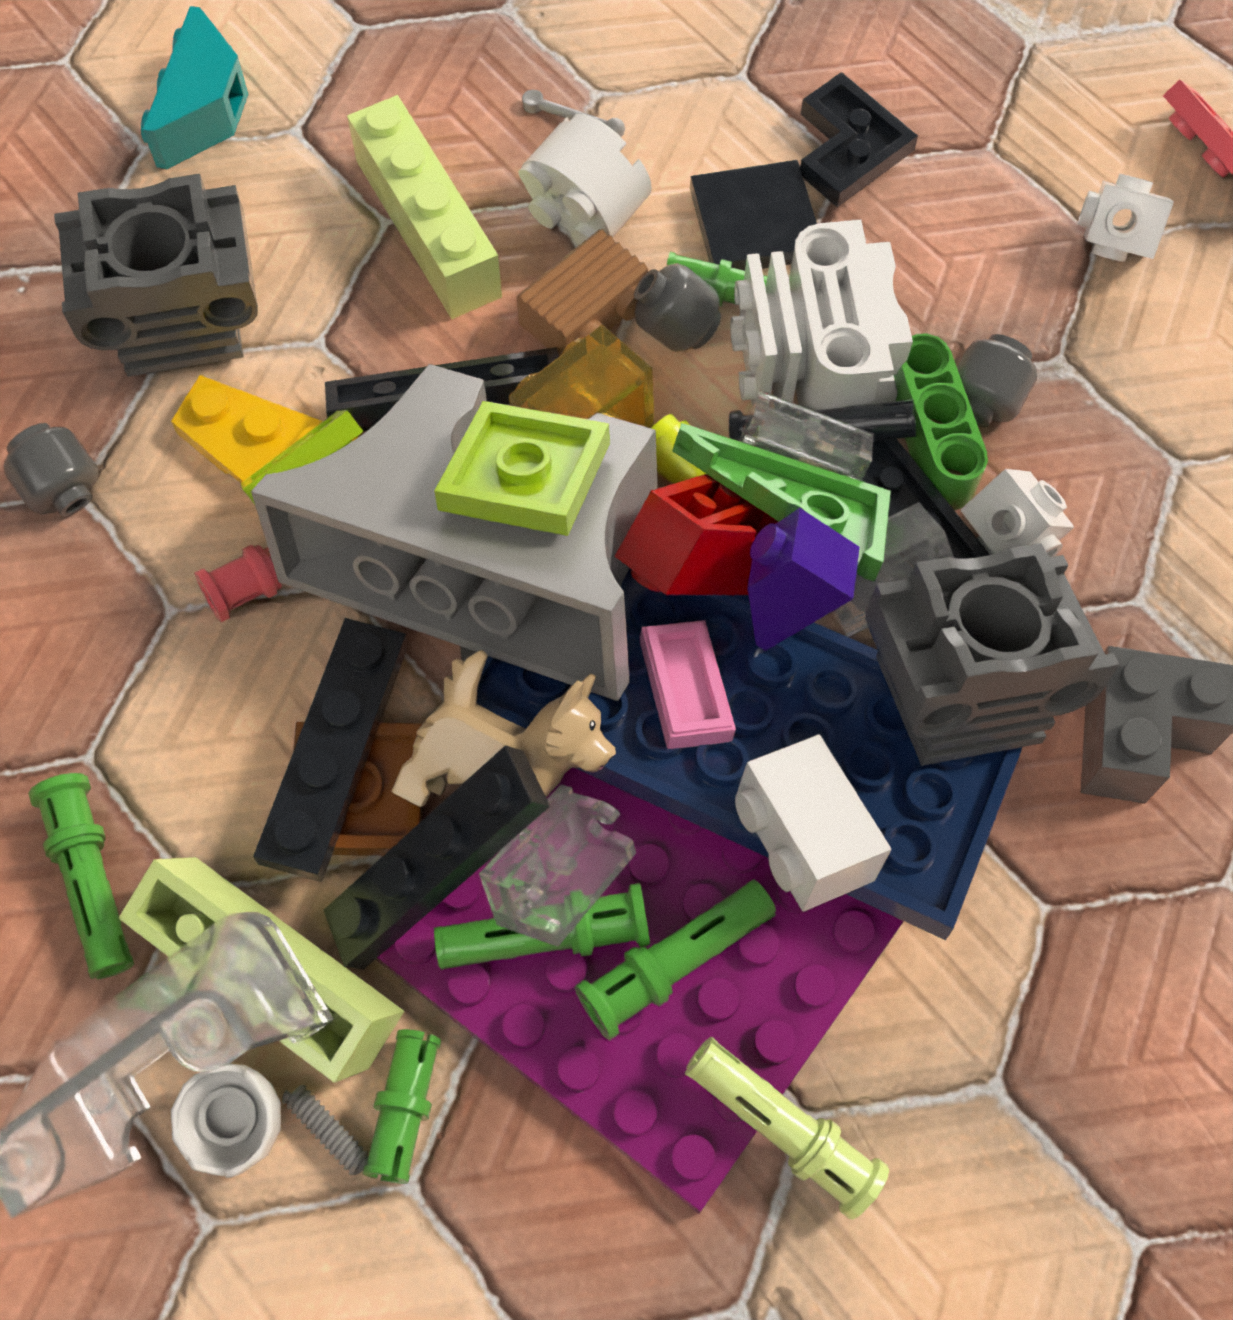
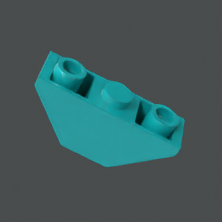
M190 6L182 28L175 30L172 42L173 51L166 68H162L159 71L156 96L151 109L145 110L141 119L142 140L148 144L157 168L169 169L234 136L249 95L238 55L200 7Z

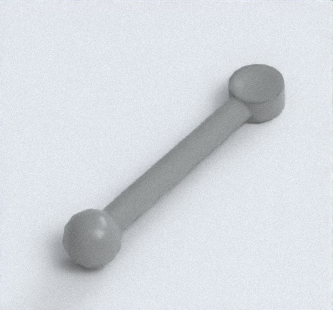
M534 89L526 91L522 96L523 108L528 113H538L543 110L563 118L568 117L569 120L575 114H586L610 127L620 137L624 135L625 125L618 118H611L607 121L543 99V94Z

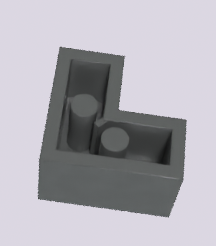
M1108 646L1104 651L1105 655L1114 653L1119 666L1103 691L1096 699L1085 706L1080 793L1146 803L1170 778L1171 748L1212 754L1233 733V665Z

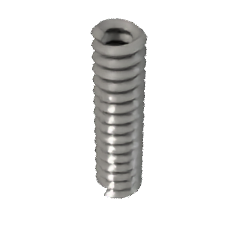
M300 1085L292 1094L286 1090L282 1097V1103L287 1104L288 1109H292L291 1113L296 1114V1118L301 1119L302 1124H306V1129H311L310 1133L315 1134V1139H320V1144H325V1149H330L329 1154L334 1155V1159L339 1160L340 1165H344V1170H349V1175L361 1173L367 1164L368 1151H363V1146H358V1141H353V1136H348L349 1131H344L343 1125L339 1126V1120H334V1115H329L330 1111L325 1110V1105H320V1100H315V1095H311V1090H306V1085Z

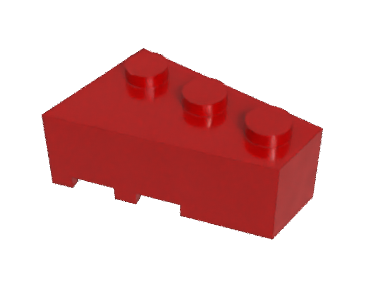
M704 474L651 490L614 557L632 569L631 575L639 584L650 590L663 592L666 595H748V582L753 560L750 556L752 543L765 526L776 524L778 521L709 475Z

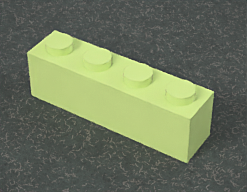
M396 95L347 115L358 165L450 318L454 319L502 298L497 252L399 96Z
M196 857L154 859L118 918L334 1083L368 1070L404 1013L403 1009Z

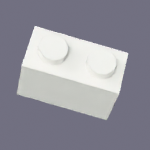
M820 734L747 762L735 797L737 813L742 824L749 832H757L769 853V864L776 882L784 891H791L803 912L876 880L891 851V847Z

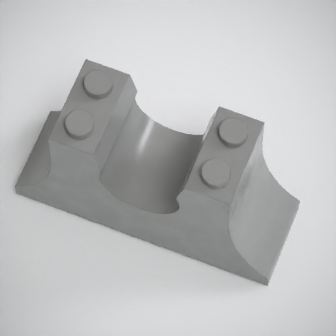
M429 364L392 409L359 438L313 463L284 472L266 474L251 491L278 582L476 652L483 650L490 657L573 685L577 680L582 681L592 673L596 675V679L591 692L616 701L619 700L629 684L625 601L621 584L630 568L614 556L650 491L658 489L656 430L596 413L589 419L609 423L610 445L568 536L438 511L434 490L482 401L487 400L483 379Z

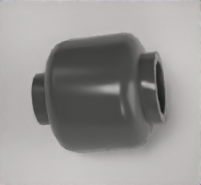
M675 263L665 266L660 271L652 269L641 278L634 292V297L637 299L634 312L636 323L642 330L666 348L675 352L690 348L697 349L706 344L716 332L721 320L718 293L715 288L688 267Z
M993 334L989 339L973 341L966 349L957 366L978 426L988 427L991 421H1012L1020 413L1037 381V370L1031 361V351L1014 338Z
M39 423L24 429L8 443L7 452L9 454L4 460V473L30 510L39 514L58 511L62 517H66L80 511L90 503L93 496L89 491L98 480L99 469L72 431L65 427H50L47 423Z

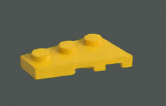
M202 375L198 376L171 420L176 433L224 474L229 473L240 483L323 422L322 420Z

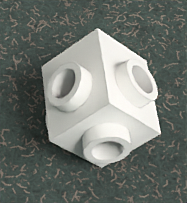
M1119 174L1116 184L1102 181L1099 193L1088 191L1079 216L1078 225L1087 227L1084 238L1088 242L1095 243L1092 251L1093 254L1125 262L1128 253L1154 259L1174 201L1170 198L1150 193L1153 182ZM1123 209L1131 210V218L1128 223L1123 226L1113 225V218L1118 211Z
M1004 469L960 510L980 535L977 539L990 555L1012 547L1042 543L1048 556L1053 557L1063 547L1059 540L1074 528L1073 524L1063 513L1067 506L1061 495L1047 482L1042 480L1038 482L1029 471Z

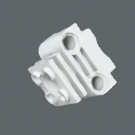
M861 220L819 223L808 226L801 231L795 240L789 280L783 251L771 252L766 288L759 254L747 255L744 280L735 281V305H739L740 315L731 317L730 333L733 351H742L746 371L739 372L741 399L751 400L753 414L768 413L772 390L776 412H779L781 405L790 404L792 406L795 389L800 411L895 402L897 388L893 374H897L900 367L908 360L913 341L907 315L899 306L894 294L893 275L896 265L891 243L866 244Z

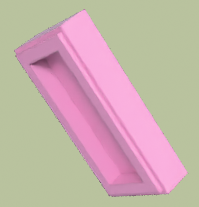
M705 620L642 627L640 645L667 749L731 742L736 728Z

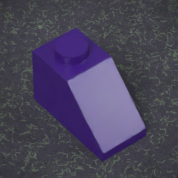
M798 508L778 523L765 526L755 537L750 549V556L753 560L748 582L749 602L755 642L758 647L765 651L853 600L860 547L801 508Z

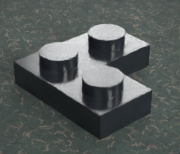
M842 72L809 94L802 101L800 115L829 138L828 141L801 159L800 169L803 179L836 207H839L915 151L918 135Z

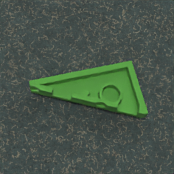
M681 423L672 449L674 453L778 522L798 508L814 516L860 547L857 574L864 579L875 581L884 562L890 490Z

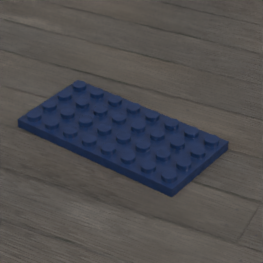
M630 568L621 584L625 601L629 684L618 701L590 692L588 697L601 712L600 730L604 737L615 747L616 754L600 771L592 773L581 768L576 769L769 858V853L757 832H749L742 824L735 805V797L746 764L749 761L820 734L891 847V851L876 880L846 894L946 941L958 919L1023 747L921 766L877 661L876 655L878 650L814 622L765 651L758 647L755 642L749 595H666L663 592H656L639 584L631 575L632 569ZM705 620L736 731L731 742L667 749L640 645L641 629L647 626ZM488 656L477 687L476 704L527 729L540 710L549 702L561 697L571 685Z

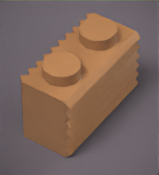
M599 229L516 296L519 324L547 348L557 347L560 359L566 364H571L574 358L580 357L581 353L589 355L596 351L603 343L607 330H612L615 324L621 322L622 318L625 321L635 318L634 312L637 299L634 297V292L641 278L648 272V268L644 262H639L636 255L632 256L628 249H623L620 242H615L611 235L607 236L603 229Z

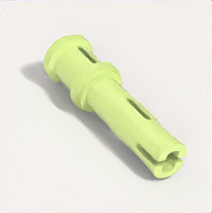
M713 1037L708 1038L698 1048L687 1064L685 1074L789 1156L788 1166L791 1167L792 1173L800 1180L812 1179L840 1202V1212L848 1219L859 1217L877 1199L888 1178L889 1168L887 1164L879 1158L872 1160L866 1158L840 1137V1126L832 1120H825L824 1118L815 1120L810 1115H807L777 1091L768 1081L762 1079L721 1046Z

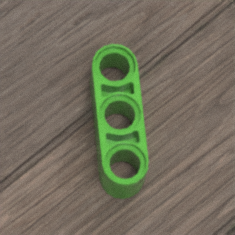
M915 334L912 336L913 343L908 360L900 367L897 374H893L897 388L895 401L914 400L916 437L905 438L910 455L954 510H958L971 501L975 495L988 462L987 451L948 345L937 336ZM930 419L941 421L943 424L933 422ZM946 469L956 470L960 472L962 475L952 474Z

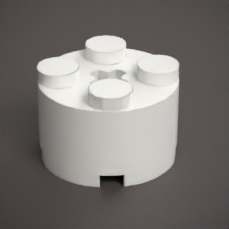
M575 114L570 121L566 117L518 171L520 179L533 199L528 205V209L533 217L549 229L554 228L557 223L571 232V237L578 246L599 229H603L607 236L611 235L612 238L650 195L652 187L649 174L640 159L631 165L620 152L627 143L614 130L586 114Z

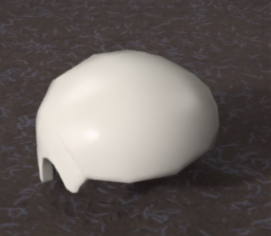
M219 1063L205 1067L200 1073L193 1075L183 1084L172 1106V1140L194 1171L225 1176L226 1178L237 1176L269 1155L281 1130V1102L273 1085L261 1073L246 1065Z

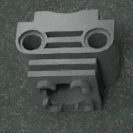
M199 173L168 178L161 183L144 188H104L77 193L79 210L54 214L55 224L59 231L65 302H62V312L75 337L81 344L91 349L102 351L117 350L118 358L121 364L124 363V370L128 377L244 357L240 328L246 327L255 320L258 315V305L245 214L236 185L205 189Z
M1042 543L1012 547L978 558L956 559L947 557L915 563L909 579L876 585L865 612V621L878 650L876 655L877 661L921 766L1041 744L1047 737L1044 731L1051 730L1055 724L1053 716L1063 715L1082 708L1096 699L1103 691L1118 668L1119 663L1114 653L1105 655L1064 574L1069 566L1064 555L1049 557Z

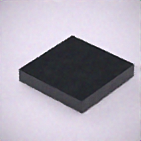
M798 160L690 176V192L708 260L711 263L720 265L721 259L732 261V268L745 271L747 255L759 254L761 267L764 269L769 268L771 252L783 251L785 265L792 264L795 240L798 235L808 226L817 224Z

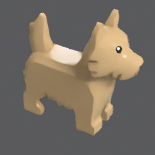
M479 650L467 657L465 661L455 659L452 661V676L444 678V701L418 729L413 745V755L402 765L391 792L422 807L426 805L430 791L442 795L447 784L462 785L505 745L524 751L546 797L560 783L562 777L570 768H581L592 773L600 771L614 757L616 750L600 730L601 712L588 699L596 675L590 673L582 681L577 680L561 697L543 707L527 729L476 704L477 687L488 657L486 652ZM531 824L502 849L507 851L515 847L518 841H522L527 835Z

